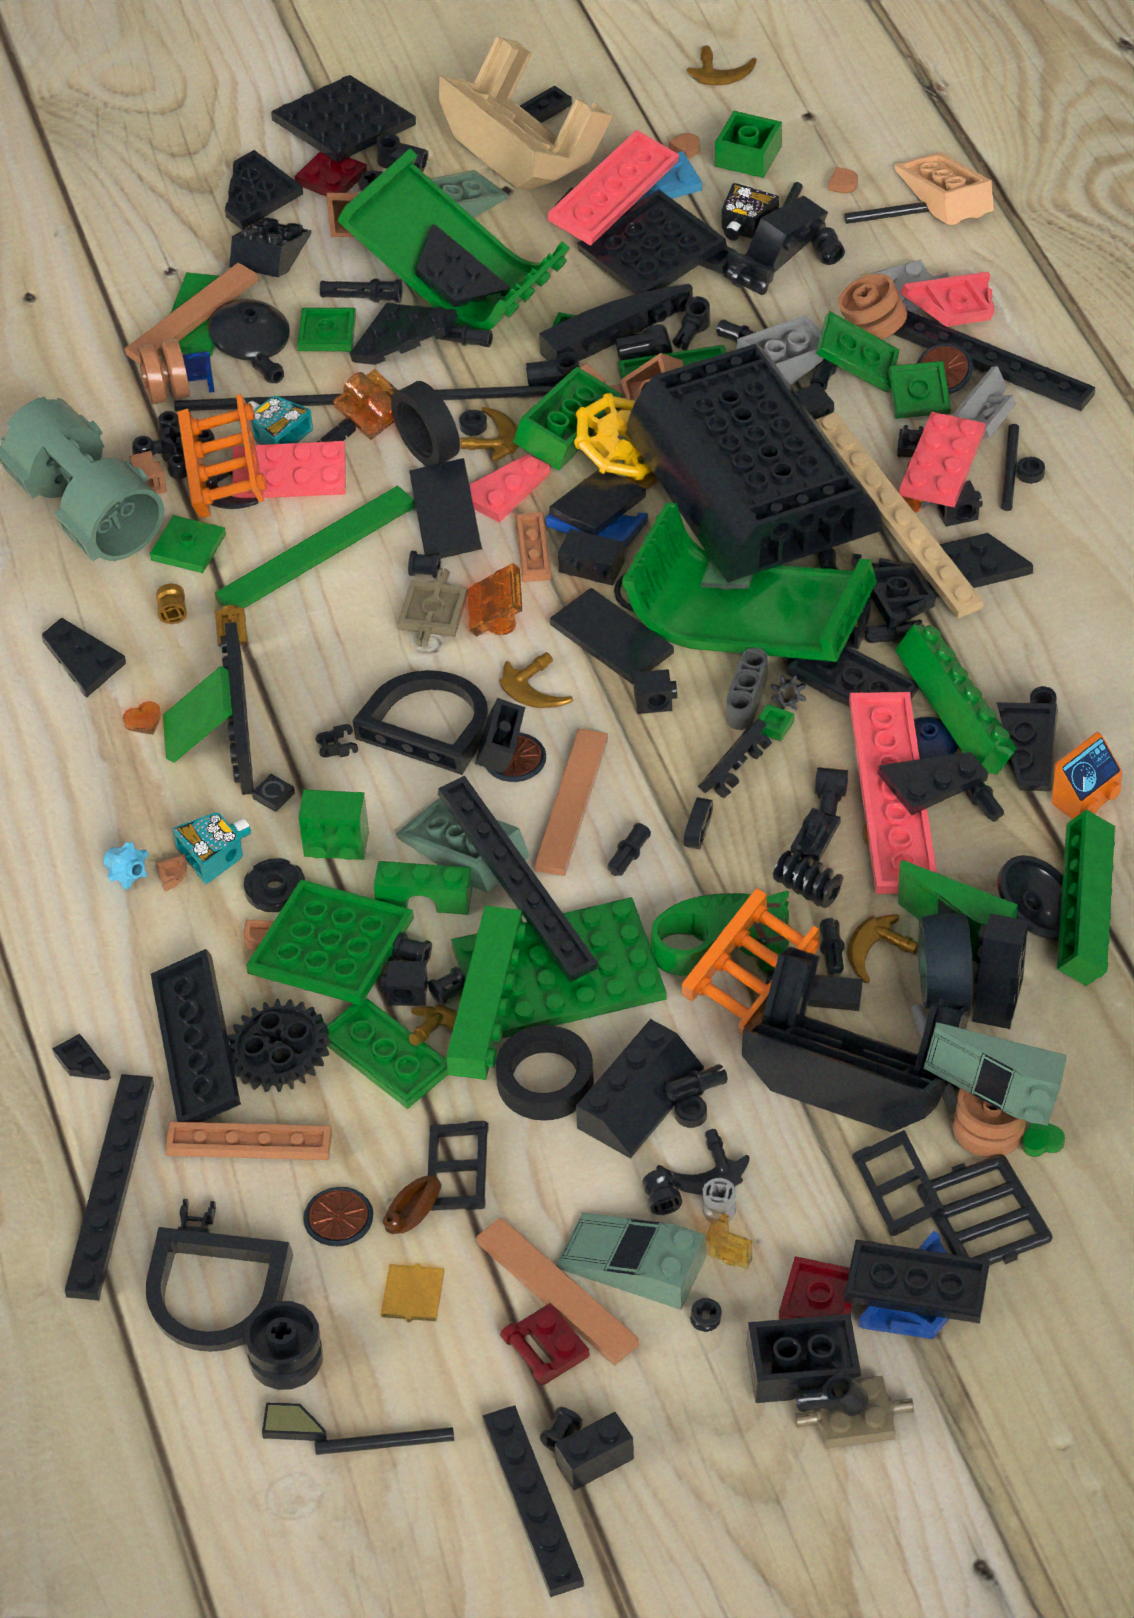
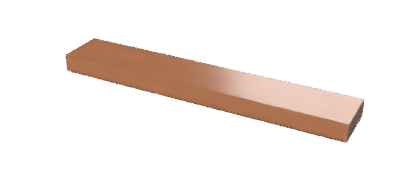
M237 263L125 348L126 355L140 363L138 346L153 343L160 356L162 341L174 338L180 341L209 319L219 307L231 302L258 281L257 273Z
M578 729L538 852L535 871L562 876L566 875L606 748L608 733Z
M501 1217L476 1236L477 1244L543 1303L546 1305L551 1303L568 1325L614 1366L639 1346L638 1337Z

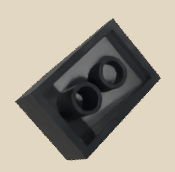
M851 1314L748 1322L746 1347L755 1403L789 1401L798 1398L796 1395L797 1390L823 1387L830 1377L839 1372L847 1373L853 1379L861 1376Z

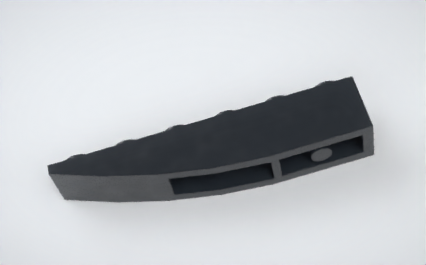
M684 284L638 293L584 311L540 332V354L549 361L555 360L561 353L573 352L578 355L579 361L616 344V338L635 335L652 325L686 311V303L693 297L692 286Z

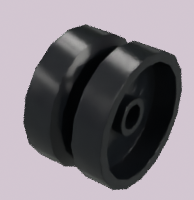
M275 1301L262 1306L251 1315L245 1326L244 1341L248 1352L249 1366L258 1381L264 1386L276 1390H291L307 1384L317 1375L323 1363V1347L320 1339L319 1324L314 1313L304 1305L293 1301Z

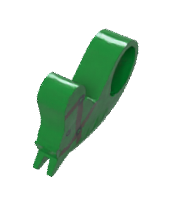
M782 891L767 896L768 912L788 925L789 910L787 908L789 902L787 899L789 898V891ZM723 893L703 895L683 900L666 909L654 920L651 928V953L657 967L669 974L678 976L689 975L751 894ZM754 922L748 930L750 932L749 936L778 955L789 948V941L761 922L759 924ZM674 934H695L694 937L701 941L703 940V943L693 949L679 950L667 946L662 940ZM743 946L739 948L746 955L755 957L758 967L763 972L767 973L768 971L775 970L773 966Z

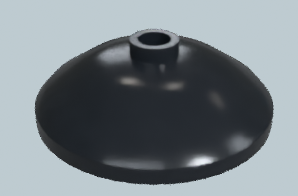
M240 299L219 307L209 320L208 331L212 343L226 355L241 360H253L256 356L259 360H262L258 357V354L263 353L269 358L279 353L286 346L289 340L290 327L283 313L274 306L260 300Z
M1021 855L1011 858L1001 867L998 873L997 887L1000 898L1018 905L1016 919L1029 921L1028 932L1049 939L1059 938L1063 875L1049 863L1033 856Z

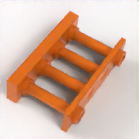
M242 394L236 395L237 410L201 420L193 418L189 409L177 411L191 503L200 519L211 516L209 505L213 504V501L252 490L259 502L265 501L263 490L267 489L263 473H260L251 421L255 419V413L252 404H247ZM236 421L241 423V433L205 443L199 441L198 435L202 434L203 430ZM244 444L246 456L209 466L202 462V458L206 457L207 453ZM248 467L249 479L211 490L206 488V481L209 480V477Z
M758 888L754 890L682 983V995L691 1002L698 995L703 996L705 994L741 1019L739 1022V1034L742 1036L743 1029L763 1015L771 982L766 984L731 960L730 953L736 946L739 948L743 946L774 968L778 959V954L749 936L750 932L748 930L754 922L757 924L763 923L796 945L797 949L815 954L820 946L818 941L819 929L813 926L806 936L802 935L768 912L767 894ZM717 970L720 972L726 971L760 994L750 1009L712 984L711 978Z

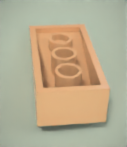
M942 152L895 165L896 172L922 202L927 204L929 211L936 218L945 222V224H958L962 219L969 217L979 218L984 213L994 211L992 181Z

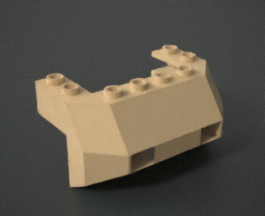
M496 36L475 82L439 75V102L454 138L516 189L528 191L556 181L589 163L613 116L597 103L589 106L583 100L576 99L558 136H556L511 100L533 53L518 41Z

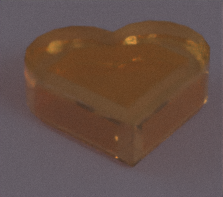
M153 701L143 702L138 708H130L123 714L126 729L154 735L161 718L160 707Z

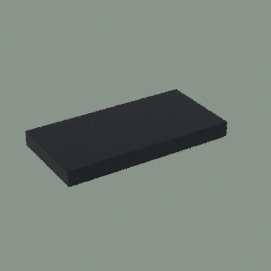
M464 458L409 470L424 554L434 555L435 553H440L442 559L481 550V539Z
M593 588L588 589L550 618V625L632 685L634 684L633 672L651 671L674 653V646Z
M847 645L844 646L837 662L795 658L787 670V675L792 677L796 674L797 680L850 707V693L910 692V698L912 699L919 689L916 681Z
M856 1239L844 1302L980 1324L990 1260Z

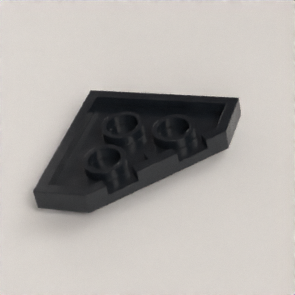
M253 150L233 163V176L230 179L229 197L225 206L226 218L241 230L245 229L303 195V186L257 151Z
M386 303L350 352L351 360L354 363L376 365L386 361L384 356L399 350L400 354H403L421 346L420 341L432 336L439 339L446 336L458 319L456 310Z

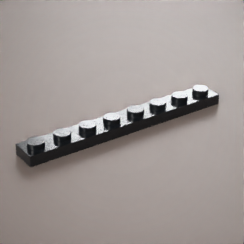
M908 310L904 324L894 333L896 336L925 348L942 343L959 345L969 353L974 368L987 373L991 367L998 366L1004 380L1079 411H1082L1095 395V387Z
M463 776L439 787V798L516 907L522 910V915L569 982L596 970L598 966L597 960L468 779Z
M121 1074L65 1287L66 1298L97 1301L100 1299L154 1088L153 1077Z

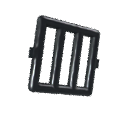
M999 1154L969 1166H965L962 1163L953 1166L950 1173L930 1180L937 1192L998 1169L1006 1182L944 1205L945 1211L931 1217L953 1255L969 1257L963 1246L964 1243L1025 1220L1030 1222L1036 1232L1035 1234L972 1258L990 1260V1265L1002 1260L1007 1264L1017 1260L1018 1254L1052 1241L1053 1235L1006 1156ZM919 1184L916 1191L926 1206L932 1202L923 1184ZM1012 1194L1021 1207L957 1232L954 1231L947 1219Z

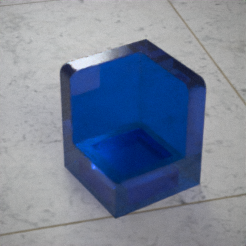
M209 351L182 354L188 382L207 379L209 393L215 392Z

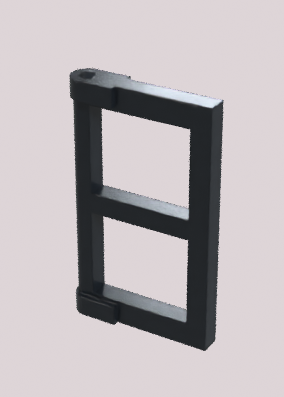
M468 1121V1123L430 1125L428 1175H435L437 1177V1173L477 1171L476 1195L437 1198L430 1211L477 1210L485 1208L488 1122ZM478 1135L477 1159L438 1161L439 1137Z
M905 1130L872 1146H867L852 1155L887 1226L890 1236H896L909 1230L910 1227L945 1211ZM903 1145L914 1169L876 1186L866 1162ZM920 1179L932 1203L894 1221L882 1197Z

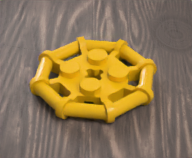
M611 393L603 395V398L589 406L579 408L576 412L577 437L574 440V444L577 449H581L596 464L599 472L634 477L635 480H643L645 475L652 472L646 462L643 464L639 463L643 457L626 433L628 419L635 400L615 397ZM605 409L606 416L601 419L594 417V415ZM588 426L594 429V437L588 435ZM623 435L628 439V441H626L625 439L620 440L618 439V436ZM618 459L624 460V464L617 463Z

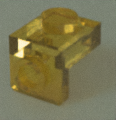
M722 1213L718 1223L713 1222L708 1230L706 1240L710 1242V1256L722 1260L729 1266H739L748 1269L752 1261V1240L730 1233L729 1215Z

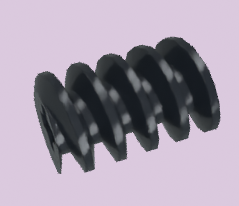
M797 850L793 855H791V851L784 852L774 867L773 879L778 883H783L786 888L793 889L796 894L803 895L806 900L812 901L816 906L822 908L829 907L840 892L844 878L843 875L837 874L833 877V869L827 868L823 871V863L817 862L813 865V857L807 856L803 859L804 853L801 850Z

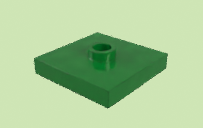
M302 308L297 342L298 351H352L356 308Z
M943 361L888 366L895 419L930 416L931 412L950 414L951 406Z
M173 515L150 552L151 561L203 573L226 535L225 527Z

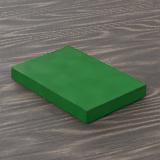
M829 311L824 318L816 354L887 392L890 389L888 366L897 364L900 349Z
M219 666L163 714L166 759L176 762L232 715L229 672L226 668Z

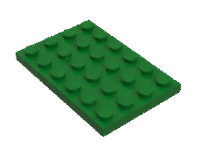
M632 897L563 913L598 962L596 970L572 982H569L528 922H523L527 923L528 926L526 941L520 942L519 948L522 950L519 967L514 966L513 973H515V986L513 992L508 991L507 994L509 1010L507 1017L502 1016L500 1023H503L502 1038L510 1037L523 1029L533 1026H557L667 1000L664 983L651 953L647 936ZM478 933L451 939L458 967L465 977H467Z

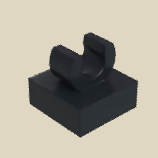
M904 425L903 429H900L897 456L913 457L924 430L923 426H919V430H909L908 425Z

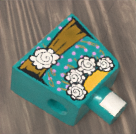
M278 396L270 397L262 405L254 401L249 402L252 404L255 413V419L251 420L254 440L260 445L298 443L313 431L311 410Z
M217 812L172 828L176 849L181 855L185 854L186 861L205 884L212 881L242 858L241 839L251 834L250 826L244 818L229 825L224 817Z

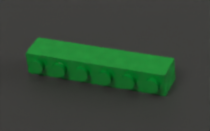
M913 624L895 649L896 653L963 753L972 752L987 770L988 774L998 775L1017 749L1010 739V734L1001 726L995 712L989 708L982 698L981 691L974 686L968 677V672L961 667L955 658L953 650L944 642L941 632L931 625Z
M1087 809L1066 824L1057 959L1058 971L1085 986L1101 978L1107 973L1115 846V826Z
M484 906L446 1055L448 1075L486 1080L489 1068L495 1067L497 1049H494L496 1042H501L503 1034V1023L500 1022L502 1016L507 1017L509 998H507L508 991L513 992L515 986V973H513L514 966L519 967L522 950L519 948L520 942H525L528 926L527 923H523L522 910Z

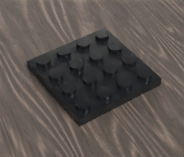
M351 75L342 77L336 82L325 85L310 94L303 95L301 98L271 111L272 121L335 162H339L377 144V138L382 134L396 135L416 125L415 115Z
M660 189L626 211L591 246L582 240L577 243L579 252L634 294L667 287L727 247L726 238Z

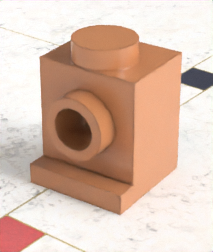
M151 451L129 456L130 464L134 468L139 466L148 477L146 483L157 494L167 492L163 468H161L160 461L154 462Z

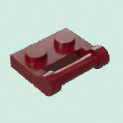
M551 1303L520 1322L507 1325L500 1333V1337L507 1345H512L534 1371L533 1376L540 1385L549 1383L590 1357L589 1348ZM529 1334L551 1360V1363H544L523 1337Z

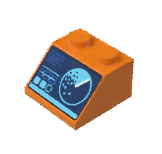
M1098 731L1055 763L1052 804L1072 819L1086 809L1096 814L1099 808L1108 800H1114L1122 789V770L1102 734Z

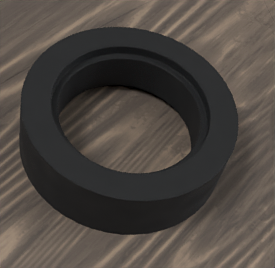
M416 381L392 395L391 410L398 432L410 452L423 465L431 466L444 463L459 453L460 439L455 421L443 399L429 384L423 381Z
M553 1025L533 1026L515 1033L502 1045L497 1055L496 1076L499 1095L508 1108L528 1119L541 1121L555 1120L574 1113L576 1105L594 1084L593 1059L588 1045L574 1032ZM538 1053L559 1054L567 1058L576 1069L575 1076L568 1085L560 1090L548 1093H537L525 1089L514 1078V1072L521 1061Z

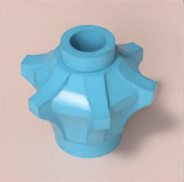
M126 842L122 847L110 848L105 853L103 859L105 868L109 870V880L111 882L115 880L120 881L123 889L127 890L131 889L132 883L138 878H146L148 873L145 872V859L149 855L147 850L135 849L133 842Z

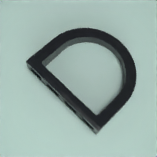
M424 670L402 674L384 683L375 691L352 722L356 740L463 775L480 748L489 712L485 696L469 680L448 672ZM424 690H441L456 694L463 698L474 711L471 722L454 744H449L383 722L382 720L391 707L400 699L409 694Z
M158 1227L146 1280V1299L156 1324L171 1340L193 1350L223 1351L245 1344V1326L251 1315L264 1305L283 1300L294 1255L289 1242ZM183 1253L268 1263L269 1268L265 1286L258 1305L243 1321L224 1330L198 1331L182 1325L170 1315L165 1305V1291L175 1254Z

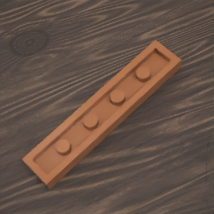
M169 1122L165 1149L167 1156L329 1160L332 1128L331 1126Z

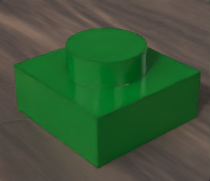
M769 704L766 705L758 717L767 725L760 734L780 742L794 723V713Z

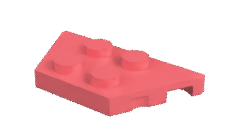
M989 272L907 283L903 285L900 291L903 296L946 327L991 320L994 314V303L991 301L993 297L992 289L988 286L990 280Z

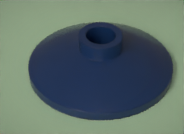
M920 717L914 719L920 759L955 754L958 745L940 718Z

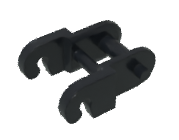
M351 725L334 726L333 730L316 735V742L322 745V748L319 750L321 757L325 758L340 755V758L349 756V749H352L353 753L358 752L356 743L341 744L338 742L339 738L344 737V731H347L348 735L353 733Z
M183 1199V1205H181L179 1212L182 1223L181 1227L178 1226V1229L209 1233L208 1224L213 1225L216 1202L210 1201L208 1212H205L203 1217L188 1216L189 1201L188 1199ZM189 1221L202 1222L201 1227L188 1226Z

